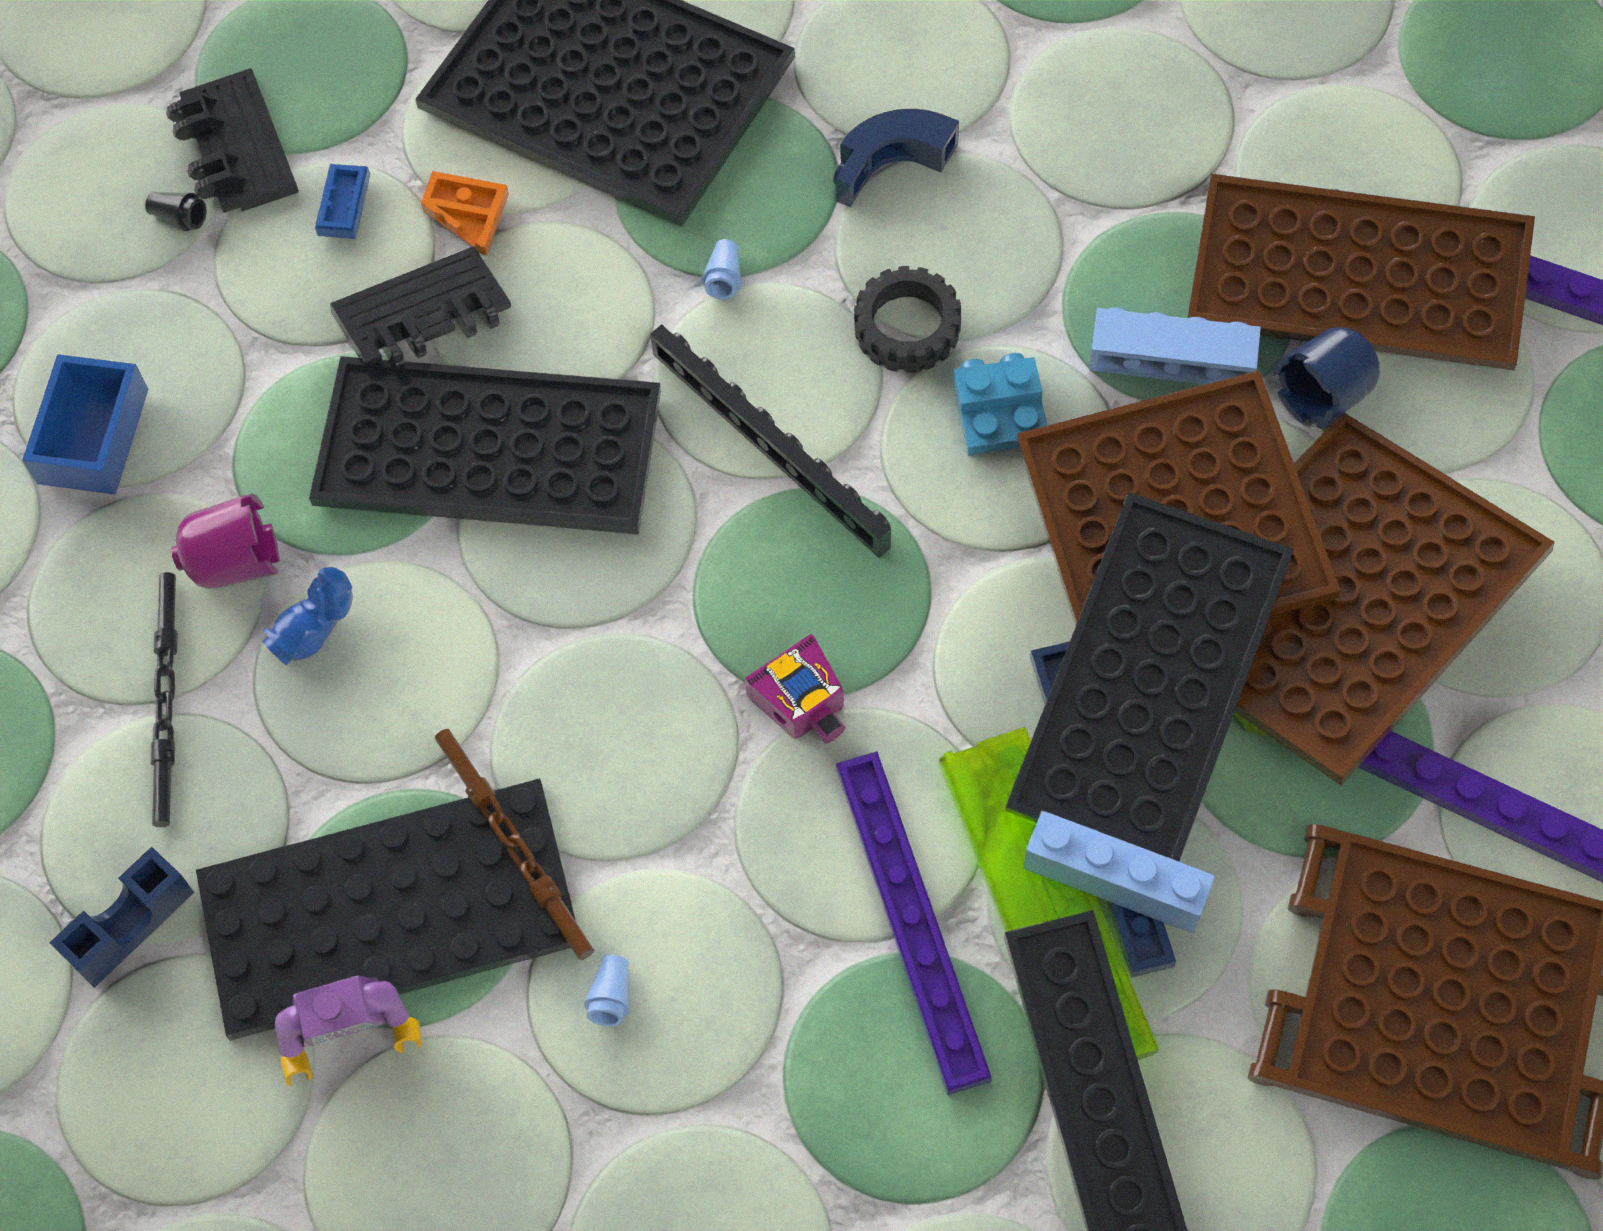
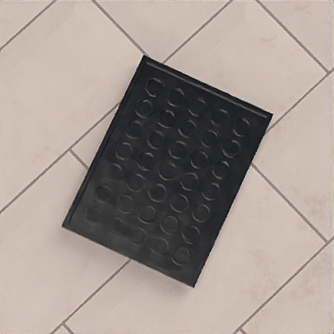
M488 0L415 100L417 108L683 226L794 60L795 48L683 0Z

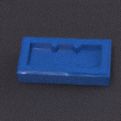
M330 163L315 225L317 236L356 239L370 179L368 166Z

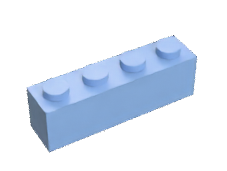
M1097 308L1089 371L1209 384L1257 370L1261 327L1250 326L1243 322L1224 323L1208 321L1201 317H1172L1159 312L1146 314L1129 312L1121 308Z
M1045 811L1041 812L1026 849L1023 868L1193 934L1215 878L1213 874Z

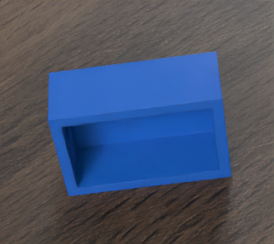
M57 354L22 459L37 484L116 495L149 390L136 364Z

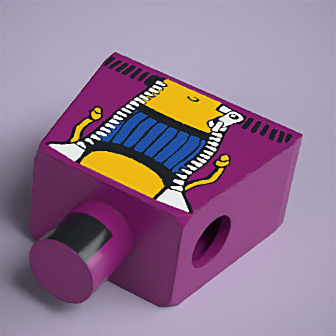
M812 633L745 677L747 697L792 738H800L814 729L824 743H830L844 732L845 726L835 715L844 706V691Z

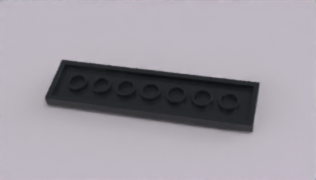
M1094 910L1005 932L1003 937L1086 1231H1188Z

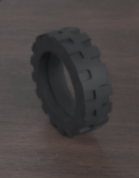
M899 266L896 271L891 272V269L880 272V277L877 279L872 277L866 282V289L864 291L860 290L857 296V305L854 307L855 337L859 339V347L864 354L869 353L872 362L878 366L881 363L887 365V370L897 372L898 369H906V373H915L918 368L924 367L925 370L935 367V362L938 360L943 362L948 358L951 347L955 349L959 340V333L961 331L960 299H956L954 287L951 284L948 286L945 284L944 277L938 273L932 275L928 273L929 269L918 267L917 270L909 269V266ZM900 297H915L928 302L938 310L941 324L927 338L915 342H900L883 334L877 328L874 317L878 309L888 301Z

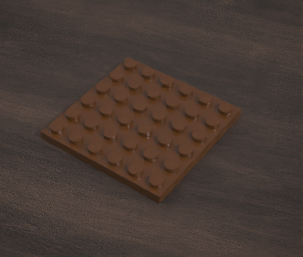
M1260 370L1017 433V443L1075 626L1128 492L1293 548V555L1270 616L1339 598L1340 587Z

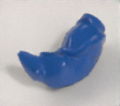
M335 567L320 569L317 574L318 577L313 579L307 590L308 598L301 600L281 613L272 629H263L268 635L262 641L263 644L282 663L287 665L292 660H302L316 654L338 620L346 617L352 605L353 593L351 590L352 585L345 572Z

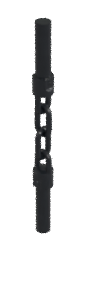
M170 572L159 575L158 630L154 632V653L157 655L154 693L157 700L150 764L154 766L152 825L155 827H167L170 825L171 767L175 764L174 729L171 724L173 699L175 696V673L172 668L174 655L177 654L178 632L175 630L176 575ZM164 657H167V664H163ZM168 675V691L161 693V676ZM162 703H166L165 719H162ZM167 729V739H159V731Z

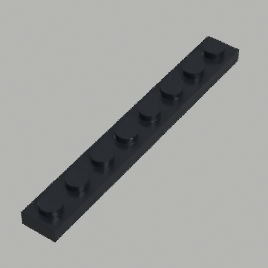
M662 324L650 333L653 355L869 550L880 558L891 548V525L889 521L878 510L871 511L865 506L859 494L849 484L842 485L832 476V472L825 462L819 458L813 459L804 451L800 441L792 433L787 432L785 434L775 425L772 416L764 408L754 407L736 383H727L719 375L717 368L708 358H699L691 350L689 343L681 334L677 332L671 333Z

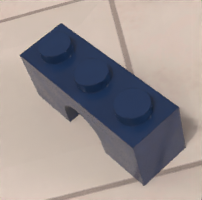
M150 847L118 877L123 886L117 900L108 909L96 916H89L83 910L49 942L93 988L195 893L184 877L153 847Z

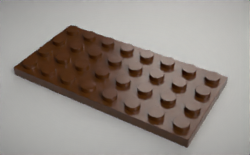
M1211 174L1187 318L1201 317L1208 321L1224 323L1243 322L1250 326L1261 327L1260 335L1307 342L1327 329L1345 327L1351 328L1363 335L1373 345L1375 351L1515 370L1518 360L1535 216Z

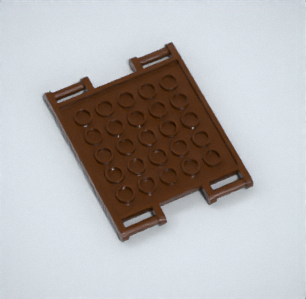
M1319 824L1308 825L1304 841L1308 844L1296 893L1291 894L1288 904V910L1293 914L1322 918L1305 997L1276 989L1268 991L1265 1006L1269 1009L1256 1063H1251L1248 1079L1259 1085L1276 1086L1569 1170L1583 1178L1601 1179L1603 1172V1162L1600 1160L1603 1143V1080L1585 1076L1583 1072L1597 995L1603 996V976H1601L1603 966V901ZM1331 847L1339 850L1328 897L1325 900L1314 897L1325 848ZM1291 1012L1300 1015L1289 1067L1288 1070L1275 1067L1286 1014ZM1579 1094L1585 1095L1590 1099L1581 1154L1569 1151Z

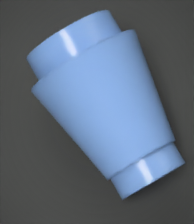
M723 239L715 244L713 253L703 273L702 283L705 286V291L713 298L729 299L741 287L739 247L734 241Z
M612 954L602 957L601 964L584 1002V1007L587 1009V1018L591 1022L602 1026H617L623 1022V1017L629 1013V962L626 958Z

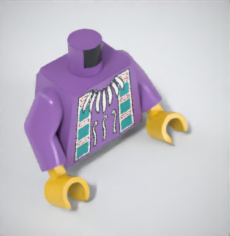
M354 976L293 995V1006L279 1012L275 1020L276 1034L282 1054L280 1064L285 1082L289 1086H292L291 1077L294 1074L306 1073L308 1081L313 1077L307 1053L303 1051L305 1047L386 1023L392 1026L394 1049L397 1052H404V1041H414L417 1043L418 1048L422 1045L419 1021L409 1017V1013L395 987L389 982H379L378 978Z

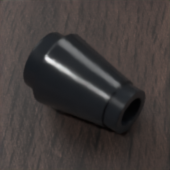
M151 192L145 201V209L148 214L154 215L183 231L199 229L206 219V204L195 193Z

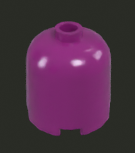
M251 493L187 515L178 526L176 546L171 548L176 568L179 571L184 570L186 575L197 586L207 589L222 588L277 574L278 570L272 564L280 562L278 544L272 524L263 525L257 510L263 509L264 505L257 495Z

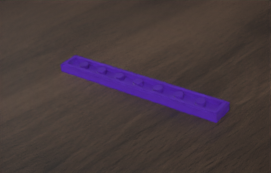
M878 751L836 763L838 777L947 1095L992 1081L990 1070Z

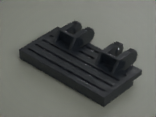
M252 68L179 92L181 99L167 106V118L173 121V123L176 122V124H173L172 130L174 137L179 139V141L196 138L203 156L199 160L188 164L187 170L189 177L194 179V181L198 180L195 183L194 192L199 198L206 200L207 198L210 199L217 196L223 213L237 208H241L243 212L299 193Z
M474 246L330 303L331 314L358 358L361 357L365 365L369 366L382 360V355L379 352V349H382L395 368L404 363L403 352L397 345V342L405 339L417 358H421L428 353L425 342L455 331V325L451 320L455 319L466 337L470 338L478 333L476 323L470 315L471 312L477 310L488 328L492 329L500 324L497 313L511 308L510 300Z

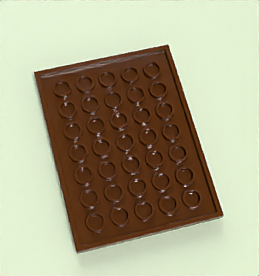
M1346 413L1336 419L1294 463L1340 587V596L1336 599L1269 617L1235 709V713L1340 786L1343 785L1551 554L1555 543L1550 538Z

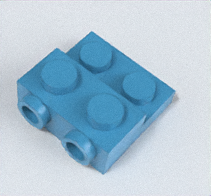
M1010 353L1002 357L1000 362L984 364L980 359H971L962 363L960 368L954 369L953 388L968 456L1019 448L1017 433L1047 426L1042 404V387L1035 357L1024 358V355L1021 353Z

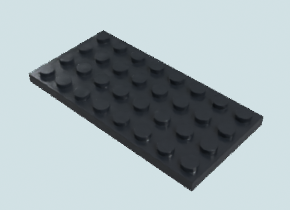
M340 356L309 499L312 506L639 534L661 386L658 382L405 361L403 365L396 368L393 367L390 360H381L366 366L362 358Z
M1128 492L1010 793L1005 811L1035 823L1038 822L1041 812L1045 811L1179 862L1294 549Z
M541 779L494 790L497 795L496 800L502 807L503 814L511 820L533 854L535 862L541 866L547 876L552 878L562 893L561 900L576 921ZM469 797L196 869L226 1037L230 1041L275 1029L276 1016L279 1012L293 1006L294 994L350 977L365 976L378 978L379 982L386 981L391 983L400 995L571 948L546 908H541L530 892L528 882L508 853L507 847L499 840L481 810L476 809ZM492 804L487 806L491 814L496 812ZM502 821L498 826L508 839L512 834ZM519 846L514 848L522 862L528 861ZM535 870L530 874L534 881L540 879Z

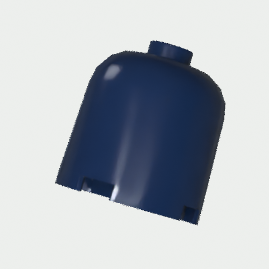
M1333 327L1276 361L1273 375H1279L1282 389L1277 394L1286 409L1299 422L1303 423L1309 419L1317 424V428L1322 429L1334 422L1373 391L1380 376V362L1373 345L1359 332L1351 328Z

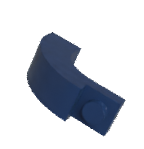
M896 109L877 114L857 125L840 143L841 163L838 165L833 177V184H836L837 202L851 207L870 175L879 167L891 162L911 161L941 173L958 146L959 120L930 110Z

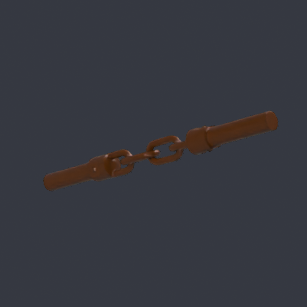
M443 729L435 735V740L465 784L466 794L476 809L481 810L499 840L507 847L508 853L528 882L529 890L540 907L546 908L579 960H584L591 956L595 950L561 900L562 893L552 878L547 876L541 866L535 862L533 854L511 820L503 814L502 807L496 800L497 795L487 779L479 775L450 729ZM490 804H492V806L496 810V812L492 814L489 812L487 806H489ZM502 821L512 834L508 839L498 826ZM519 846L528 861L522 862L514 848ZM534 870L540 877L537 881H534L530 875Z

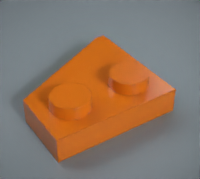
M432 171L421 200L423 212L471 247L474 246L480 254L488 255L509 192L505 184Z

